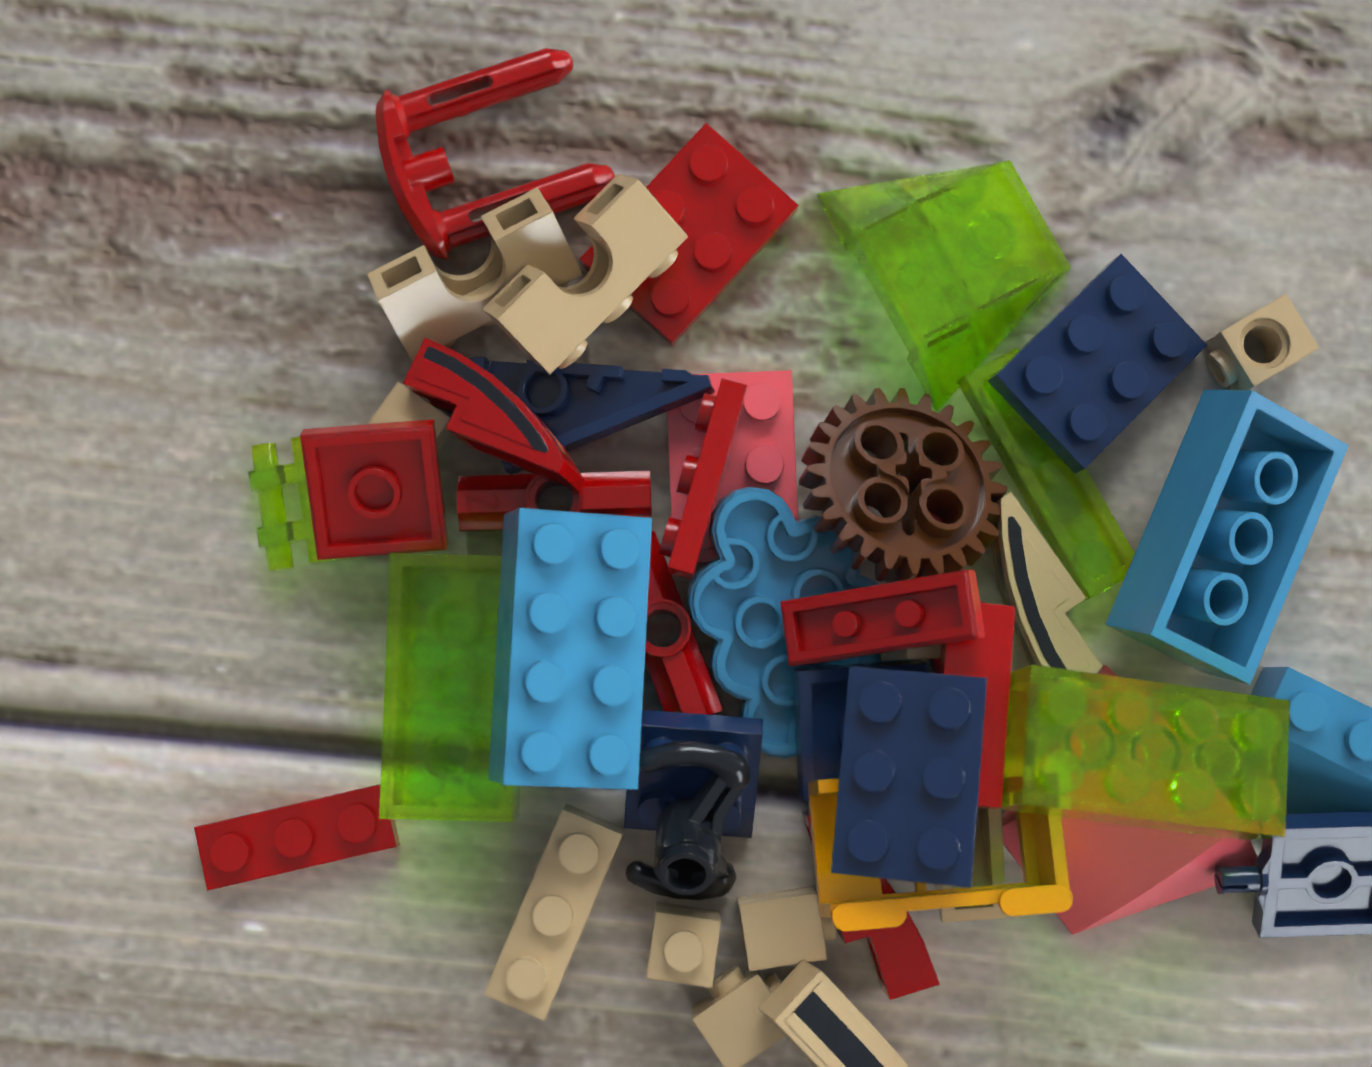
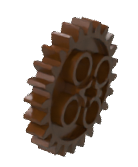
M875 388L867 402L859 395L853 394L844 409L835 405L825 421L820 422L809 439L811 442L801 458V462L807 465L799 479V485L812 489L803 503V508L811 511H822V516L813 528L815 533L833 530L837 538L833 542L830 551L834 554L847 547L853 550L855 553L851 568L855 571L867 560L875 563V578L879 582L884 579L891 569L897 570L899 581L914 579L918 572L921 577L962 571L966 565L972 567L986 552L985 549L998 536L999 531L995 527L1001 517V508L995 502L1005 495L1007 486L993 482L992 479L1001 470L1002 465L1000 462L983 460L982 455L991 443L989 440L976 442L970 440L968 435L975 424L972 420L958 426L951 422L954 410L952 405H947L938 414L931 410V398L927 393L923 395L917 405L910 404L905 388H899L891 402H888L880 388ZM865 450L870 451L871 453L876 455L877 458L870 456L866 453ZM927 457H929V458H931L932 460H934L937 464H934L933 462H931L930 460H928ZM867 506L873 507L874 509L879 511L882 517L873 514L867 508ZM930 513H934L942 520V522H939L936 519H934ZM902 519L905 533L902 530Z

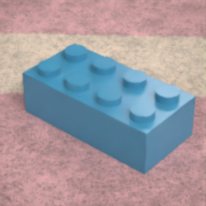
M1203 390L1105 625L1202 673L1250 685L1349 445L1253 390Z
M518 508L504 514L488 780L502 785L638 790L652 518Z

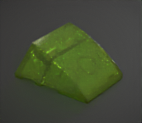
M1011 160L817 193V198L845 249H852L907 348L909 354L906 358L925 393L930 395L931 403L936 412L1071 268Z

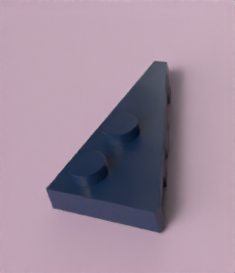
M478 356L469 358L494 375L519 397L544 422L567 452L702 398L704 393L712 394L715 392L709 375L691 374L686 370L662 369V372L625 370L622 366L572 363L563 369L557 367L549 374L531 360H527V363L489 361L486 357ZM501 461L504 470L511 475L524 470Z

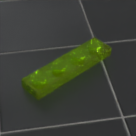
M1016 347L964 375L957 383L1052 550L1085 595V600H1088L1123 581L1135 553L1087 469L1085 468L1074 474L988 382L1019 351Z

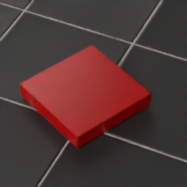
M434 419L303 429L300 434L317 560L447 550L449 541Z

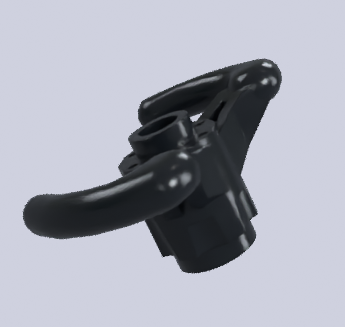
M695 741L668 742L640 751L639 768L646 773L671 767L691 766L708 768L714 773L694 798L675 800L662 809L656 825L654 867L639 860L632 861L625 871L627 880L653 894L673 899L704 900L725 896L732 889L737 875L733 865L727 862L721 855L723 823L725 816L750 781L748 761L742 754L722 746Z

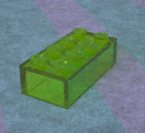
M390 553L379 819L513 822L519 817L520 786L502 785L488 780L502 556Z
M1029 665L1011 672L1003 797L1002 808L1000 809L1240 840L1285 837L1290 700L1039 665Z

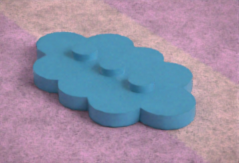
M748 486L728 493L719 500L711 513L709 533L712 546L718 558L711 560L697 570L689 583L686 601L690 617L697 627L715 639L709 660L712 677L724 691L736 698L742 699L739 717L763 719L761 751L768 756L789 758L797 756L793 668L890 661H881L880 654L804 666H789L780 601L879 584L868 577L860 575V568L856 571L851 568L855 552L849 547L834 554L830 551L833 542L837 538L834 531L815 533L813 529L821 516L813 515L795 520L792 511L781 497L768 489Z

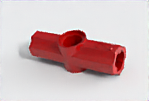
M650 471L581 473L584 482L580 491L566 487L573 495L572 507L568 512L652 518ZM536 474L458 476L456 494L459 531H503L504 514L518 508L539 509V498L544 490L551 486L564 485Z
M651 531L647 623L652 617L665 613L678 619L682 630L676 643L669 647H656L646 639L645 663L663 711L714 715L723 711L722 705L691 627L690 617L685 611L672 574L667 573L668 564L666 558L659 554L661 545L656 532Z

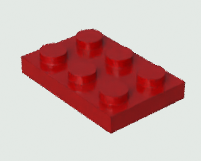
M707 123L700 128L646 187L688 237L676 248L678 256L665 272L655 278L647 277L631 293L633 301L629 308L672 347L792 218L799 206ZM593 245L580 257L581 265L588 271H590L594 259Z

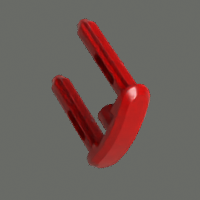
M544 48L400 96L391 93L389 89L384 91L376 104V126L379 150L385 173L403 218L421 246H425L429 255L446 261L449 260L448 255L452 248L490 236L483 220L477 222L472 220L480 218L482 215L535 188L539 189L553 213L556 214L590 202L615 177L613 170L607 165L586 163L442 212L432 209L426 192L453 184L455 180L443 146L413 156L407 141L410 133L457 117H464L470 113L559 84L573 69V59L567 51Z

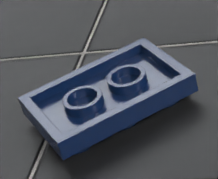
M1120 254L1104 267L988 382L1070 470L1076 474L1084 470L1207 344L1137 269Z
M849 666L831 873L972 888L987 678Z

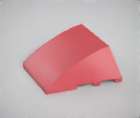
M1103 665L1092 681L1094 684L1074 714L1069 715L1061 727L1062 732L1041 761H1055L1069 886L1073 895L1071 907L1064 912H1057L1055 914L1072 935L1214 887L1216 866H1253L1257 859V854L1243 822L1164 719L1107 665ZM1013 799L1002 815L1003 845L1022 869L1015 802Z

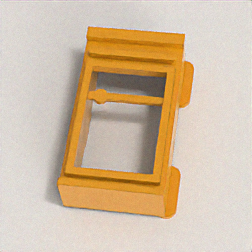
M1055 761L1005 765L1003 784L1013 785L1024 882L974 886L972 888L962 887L927 891L926 883L915 882L916 892L882 894L880 878L831 873L839 778L816 780L808 783V802L819 917L831 918L833 925L838 930L855 931L897 927L905 921L907 911L998 904L1000 910L1008 916L1057 913L1068 910L1072 905L1073 895L1069 886Z

